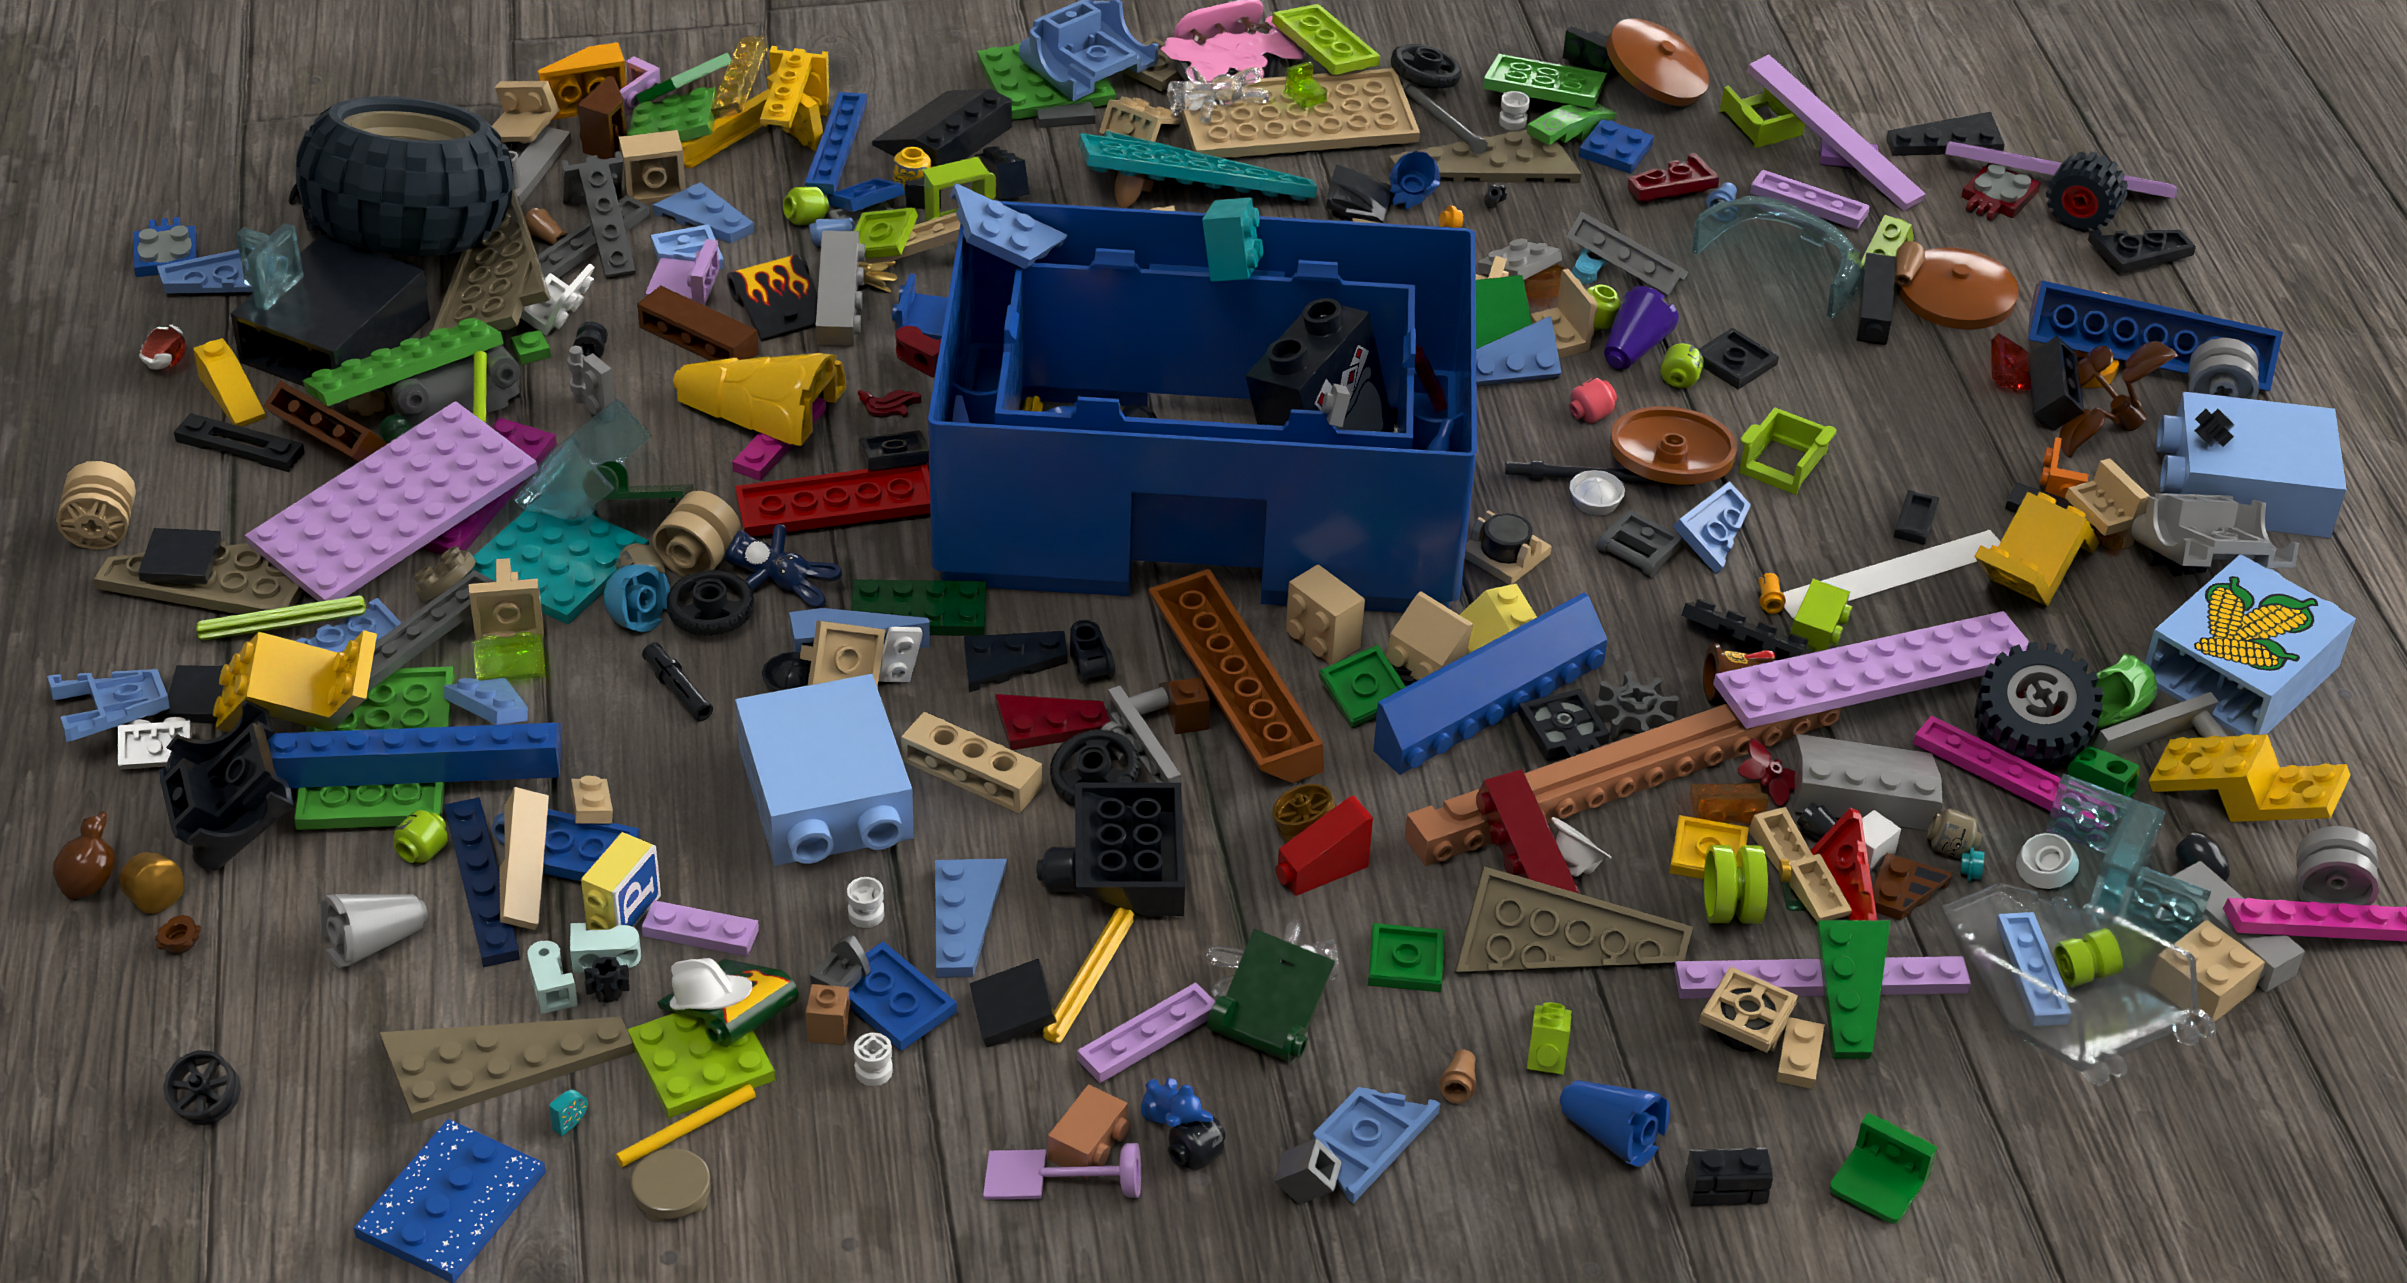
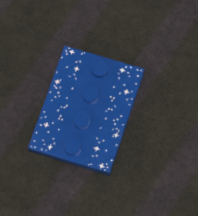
M447 1119L354 1226L355 1237L444 1280L455 1283L546 1173L545 1163Z

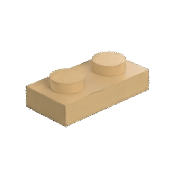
M596 776L571 779V797L576 823H612L613 809L607 779H600Z
M1788 1017L1776 1082L1814 1089L1825 1024Z

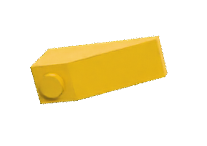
M223 338L209 341L193 348L200 380L233 425L243 427L266 418L265 412L236 355Z

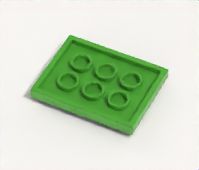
M1498 54L1484 77L1482 89L1504 93L1519 91L1532 98L1593 108L1606 83L1607 73Z

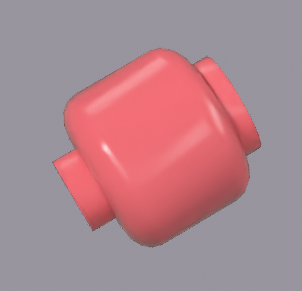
M1591 378L1571 391L1569 409L1576 419L1582 418L1585 422L1593 424L1614 411L1617 395L1608 381Z

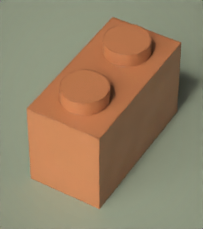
M1088 1084L1048 1135V1160L1062 1167L1103 1166L1115 1142H1121L1128 1133L1130 1121L1127 1120L1128 1103Z

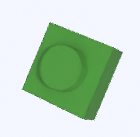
M541 330L511 337L512 348L521 365L551 358L550 347Z

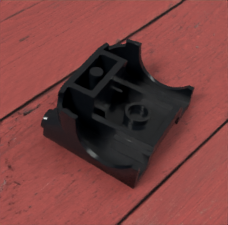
M247 699L242 703V715L238 724L228 733L210 740H194L177 734L166 747L171 751L167 760L166 770H159L160 783L171 830L175 838L192 846L194 861L204 869L219 870L294 806L288 781L276 776L267 741L275 734L269 710Z

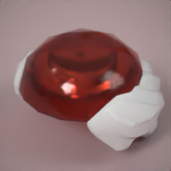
M173 325L155 328L151 331V335L147 336L145 343L142 344L139 354L140 359L150 369L155 370L177 365L185 356L187 348L183 332Z

